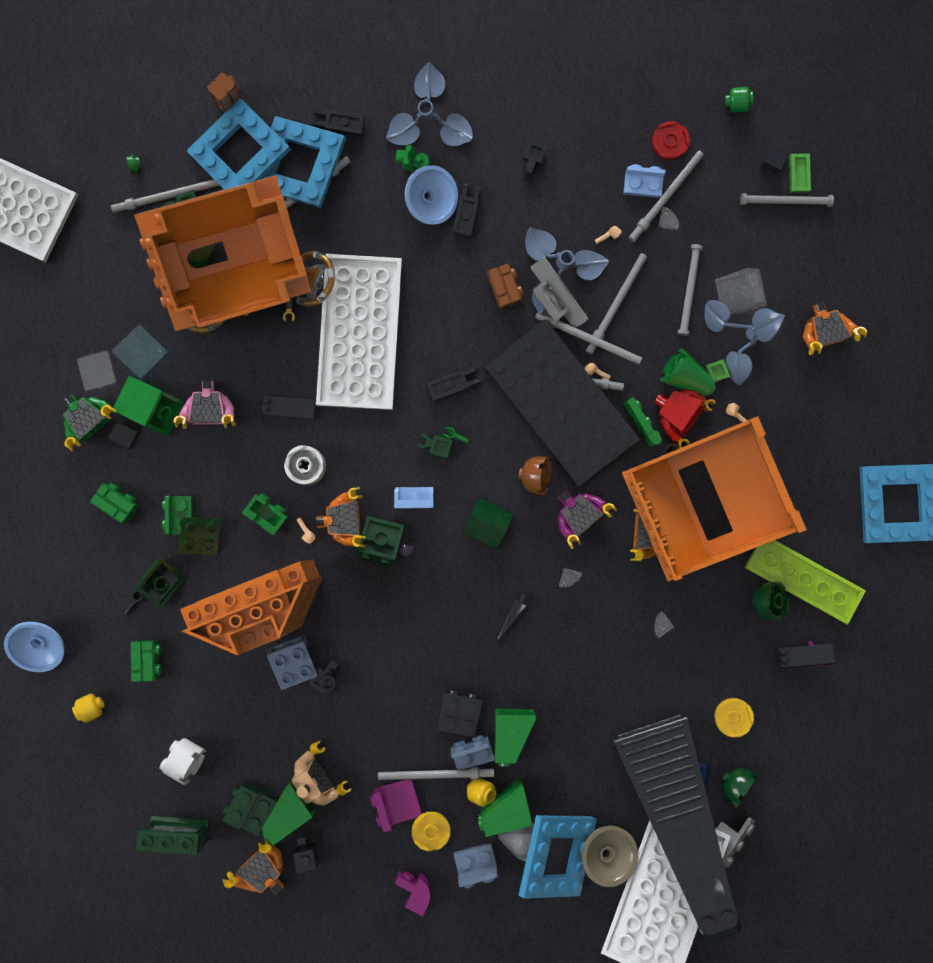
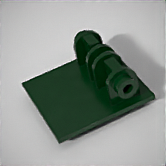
M182 517L179 521L181 532L178 554H217L222 518Z

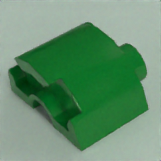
M263 493L260 495L255 494L242 514L274 535L287 518L284 514L286 510L278 504L274 506L269 503L271 499Z

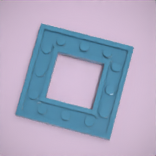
M239 98L187 152L225 190L261 180L291 148ZM242 127L262 149L235 174L215 152Z
M275 116L271 129L286 144L292 142L320 151L308 183L276 174L281 160L262 179L276 175L283 198L321 208L346 138L341 134Z
M933 464L859 467L864 543L933 541ZM917 484L919 522L884 523L882 485Z
M536 815L519 896L524 899L580 896L585 876L581 860L582 849L586 839L595 831L597 819L592 816ZM551 838H573L565 874L544 875Z

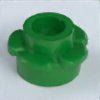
M131 154V156L126 157L129 171L138 173V169L141 168L139 158Z

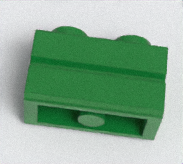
M103 483L90 503L121 524H127L139 508V504L135 502L137 499L128 493L126 495L119 492L121 488L113 483Z
M137 640L131 642L132 682L159 679V676L162 674V665L159 664L162 647L161 644H158V640Z

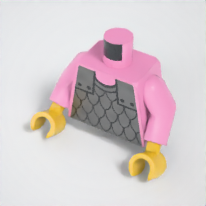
M202 381V392H193L192 396L188 398L179 416L174 418L175 427L177 428L178 424L182 423L183 429L187 428V420L192 425L223 424L225 428H227L226 425L229 422L232 423V426L236 425L234 421V406L223 393L214 392V381Z

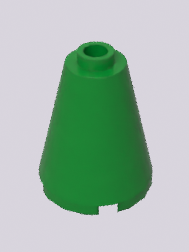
M679 349L678 351L681 353L678 356L674 354L664 367L663 373L665 376L660 378L661 382L682 390H694L705 397L707 395L710 396L716 388L715 381L684 349Z

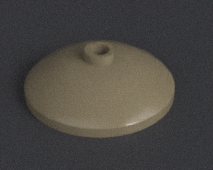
M603 826L589 835L583 845L581 854L582 866L587 876L596 884L604 887L620 885L632 875L636 868L638 860L636 843L633 837L620 827ZM607 850L606 855L603 856V851Z

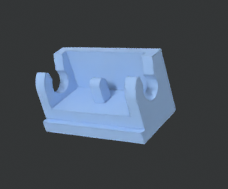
M395 487L394 508H434L433 487Z

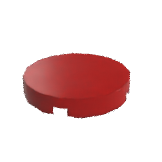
M675 121L660 124L652 137V147L655 153L666 160H675L681 157L687 151L690 143V135L687 129Z

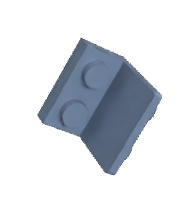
M305 635L268 649L267 658L281 690L317 677L316 669L307 650L308 641Z
M476 736L472 738L473 741L467 743L465 741L454 743V747H451V757L454 758L457 770H464L495 760L488 736Z
M491 843L454 852L459 887L470 888L478 882L489 883L498 877L497 864Z

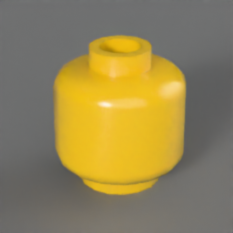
M88 694L77 699L72 710L78 721L87 723L102 715L104 702L100 696L96 697L94 694Z
M474 779L467 786V797L470 802L486 807L495 800V786L485 779Z

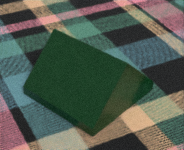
M479 498L463 533L497 549L507 531L513 514Z
M158 557L134 589L155 606L162 609L186 578L161 557Z

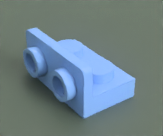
M637 164L628 166L625 172L623 194L661 198L663 177L666 170L656 166L650 168H643Z

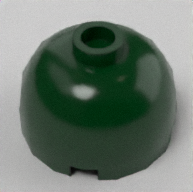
M781 582L764 583L754 593L752 604L757 614L766 620L781 621L783 620L782 617L788 614L789 595H785L783 589H786V587Z
M736 768L731 773L726 771L721 779V782H723L721 790L724 799L737 809L758 776L745 768Z

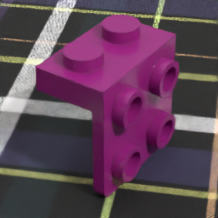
M404 779L375 788L372 793L373 796L370 797L373 808H377V824L379 827H382L383 832L390 831L394 824L421 815V808L412 779Z

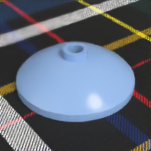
M433 165L424 166L417 169L409 177L405 187V202L412 216L418 221L430 225L440 224L454 213L458 202V189L453 177L445 169ZM425 193L428 194V198H427V199H425V197H424V194H425Z
M23 622L15 625L9 630L4 640V649L9 659L18 667L31 672H45L54 669L60 664L65 653L64 642L60 635L51 627L38 622Z

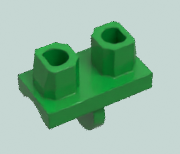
M406 145V150H397L395 161L398 164H402L404 171L414 173L421 167L429 166V157L424 153H418L412 145Z

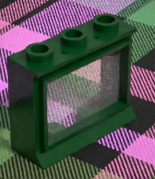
M151 816L150 823L142 830H138L136 851L197 855L208 842L209 819Z

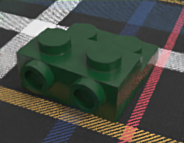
M367 516L362 536L366 538H362L360 541L361 545H365V547H358L357 556L364 562H371V560L379 561V564L384 567H389L390 564L395 565L404 525Z
M243 782L240 787H235L231 795L234 799L231 805L227 803L222 812L225 816L222 821L239 830L243 828L259 837L262 827L278 800Z

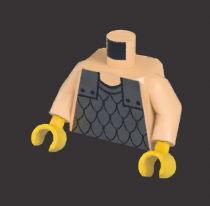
M318 741L311 744L310 751H306L295 762V775L292 778V783L297 789V795L306 804L313 801L314 804L324 806L338 798V795L343 796L351 791V788L344 790L343 785L347 783V781H344L337 786L336 790L334 789V785L321 765L313 757V755L325 751V747L318 750L317 745L321 742Z

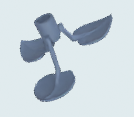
M428 62L419 71L414 83L416 95L419 98H426L418 104L419 113L416 120L414 121L412 116L407 113L396 115L389 125L386 139L393 144L401 146L413 144L420 136V130L416 126L420 118L430 119L435 117L444 125L441 128L440 135L445 144L454 147L472 141L473 133L471 126L463 116L450 114L446 122H444L435 113L430 100L431 97L437 98L444 92L445 80L442 74Z
M532 227L527 231L525 247L528 255L535 261H539L543 257L546 258V256L548 258L557 257L556 265L559 268L557 273L559 277L563 270L569 269L572 265L577 267L576 273L581 279L591 281L596 279L609 263L602 255L589 250H581L575 256L569 250L552 254L556 249V240L550 233ZM533 291L532 301L538 313L542 316L549 315Z
M710 300L705 305V322L710 330L719 332L723 330L724 326L747 329L746 336L751 342L742 347L738 353L735 351L729 352L725 360L731 380L738 385H742L752 372V361L748 355L742 354L743 351L752 344H756L757 340L767 342L773 339L780 330L785 315L762 308L755 312L752 326L732 324L727 322L731 316L729 308L720 301Z

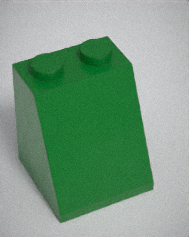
M128 376L113 408L117 410V413L169 436L174 426V418L179 416L185 402Z
M495 709L494 758L495 763H499V766L507 767L511 766V763H516L536 720L533 709Z
M517 778L498 793L493 803L486 807H481V814H478L480 830L485 831L486 837L533 826L521 778Z
M292 779L262 827L263 837L267 842H271L272 845H275L311 819L318 808L313 801L306 804L297 795V789L293 785Z

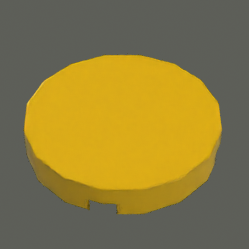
M728 698L716 707L714 719L716 726L722 733L730 737H741L747 734L753 725L754 714L751 707L743 700Z
M438 812L421 814L412 825L414 843L425 851L441 849L450 838L448 820Z

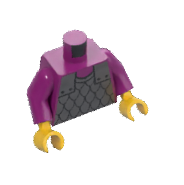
M564 491L557 497L564 505L559 511V530L571 549H574L571 543L577 541L580 545L578 536L604 513L608 517H612L608 511L610 509L617 511L613 504L587 493L583 495L578 494L575 498H572L567 491Z

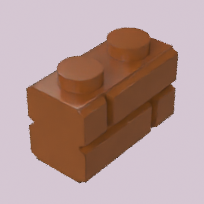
M220 73L215 78L216 81H212L207 88L215 104L225 113L239 98L242 99L240 95L242 91L237 86L238 82L231 75L227 77L224 73Z
M505 264L487 271V276L500 310L521 303V297L524 294L521 286H517L515 282L517 274L514 268H510L509 264Z

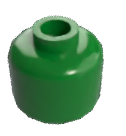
M747 86L733 87L730 90V95H726V107H730L732 113L748 112L750 107H753V91H750V88Z

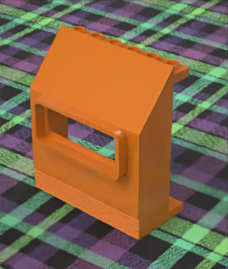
M758 416L622 472L667 581L673 579L677 581L691 572L794 532L800 533L806 530L799 511L792 504L764 436L766 434ZM701 460L706 465L733 529L732 532L712 540H707L678 472L679 469Z

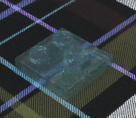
M140 324L112 350L140 379L168 352Z

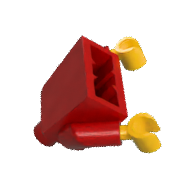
M694 390L673 391L669 398L660 394L655 400V404L661 407L659 412L661 424L666 434L674 442H677L676 444L679 449L682 448L681 443L683 441L687 445L690 444L689 440L681 437L686 436L702 410L712 411L708 407V403L711 405L716 403L713 399L706 400L705 396Z

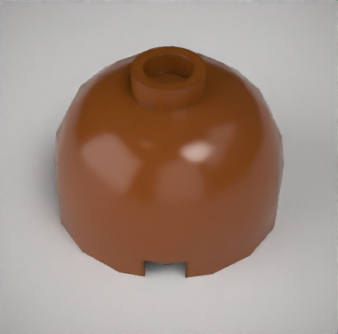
M532 457L525 462L523 468H520L519 479H522L523 486L530 493L546 495L549 488L545 487L546 483L551 482L552 473L551 462H547L550 459L549 457Z

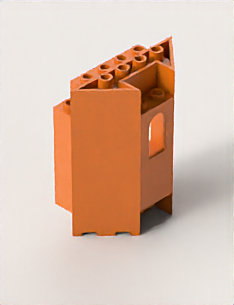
M276 175L134 215L142 236L139 239L143 251L147 250L149 256L146 259L149 269L155 272L156 277L153 278L157 289H161L163 296L160 297L163 308L168 309L175 331L196 325L198 328L282 304L290 301L289 298L312 292ZM223 242L228 260L202 268H194L189 264L187 256L191 250Z
M314 560L299 561L181 608V613L188 628L182 632L235 655H240L280 639L302 627L323 577L320 578Z

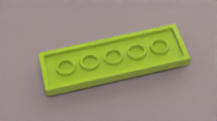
M776 540L756 547L744 567L769 582H781L786 587L783 590L845 624H848L866 592V590Z

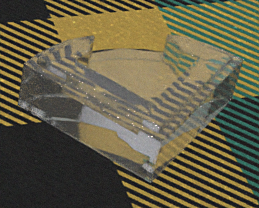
M662 207L659 227L678 230L679 223L674 212L666 207Z
M563 568L559 586L568 587L575 584L581 578L582 573Z
M663 611L656 616L654 623V632L657 638H660L674 627Z

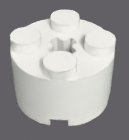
M301 445L293 448L288 453L284 468L287 476L294 482L301 485H312L324 476L326 462L318 450L310 446ZM304 461L309 463L307 470L301 468L304 466Z
M183 738L179 742L175 740L169 749L171 753L168 758L162 761L159 768L167 776L186 785L190 781L188 779L190 774L195 775L205 757L202 753L206 752V750Z

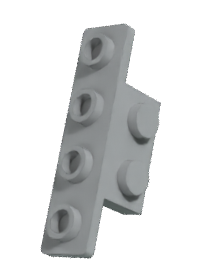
M543 257L531 266L532 271L541 282L533 291L554 321L564 315L571 326L575 328L585 323L588 317L548 260Z
M748 817L739 833L724 822H721L717 827V830L731 835L723 856L724 867L727 869L734 861L732 858L734 853L742 849L745 843L743 842L745 836H749L755 828V825H753L755 820Z

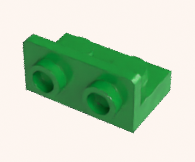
M165 496V500L162 502V509L165 512L162 529L165 531V535H180V519L182 517H193V496Z

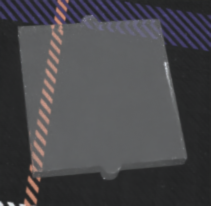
M108 351L96 354L90 353L89 356L77 359L85 391L96 388L103 389V386L117 383Z

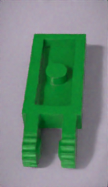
M634 397L624 402L623 406L650 447L659 445L662 438L659 432L651 427L652 422L642 412L640 402L635 400Z

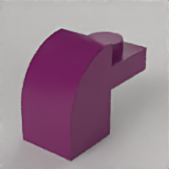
M399 871L395 884L410 892L405 908L423 916L430 901L431 888L428 879L422 873L419 874L416 880L411 873Z

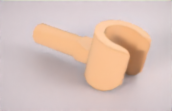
M613 226L607 233L597 238L595 242L598 244L610 236L616 239L621 235L622 231L617 226Z
M594 363L587 364L584 368L590 376L595 372L606 379H610V375L602 372Z
M729 403L726 413L738 418L742 423L747 421L738 413L740 406L735 403Z
M298 518L297 522L305 532L302 539L306 543L311 544L315 539V534L306 527L301 518Z

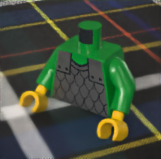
M72 394L67 396L63 401L69 407L63 413L66 435L65 446L73 451L72 447L74 445L80 447L81 444L77 439L82 442L89 440L112 419L110 413L112 411L116 413L117 410L112 408L105 400L98 398L82 397L77 400Z

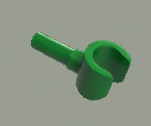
M444 427L449 431V434H441L442 437L455 438L468 443L469 439L458 435L453 427Z

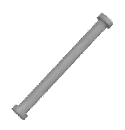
M742 193L740 203L741 205H746V203L818 204L832 207L834 196H752Z
M699 244L691 245L692 257L681 327L678 330V335L689 336L688 325L699 255L703 248Z

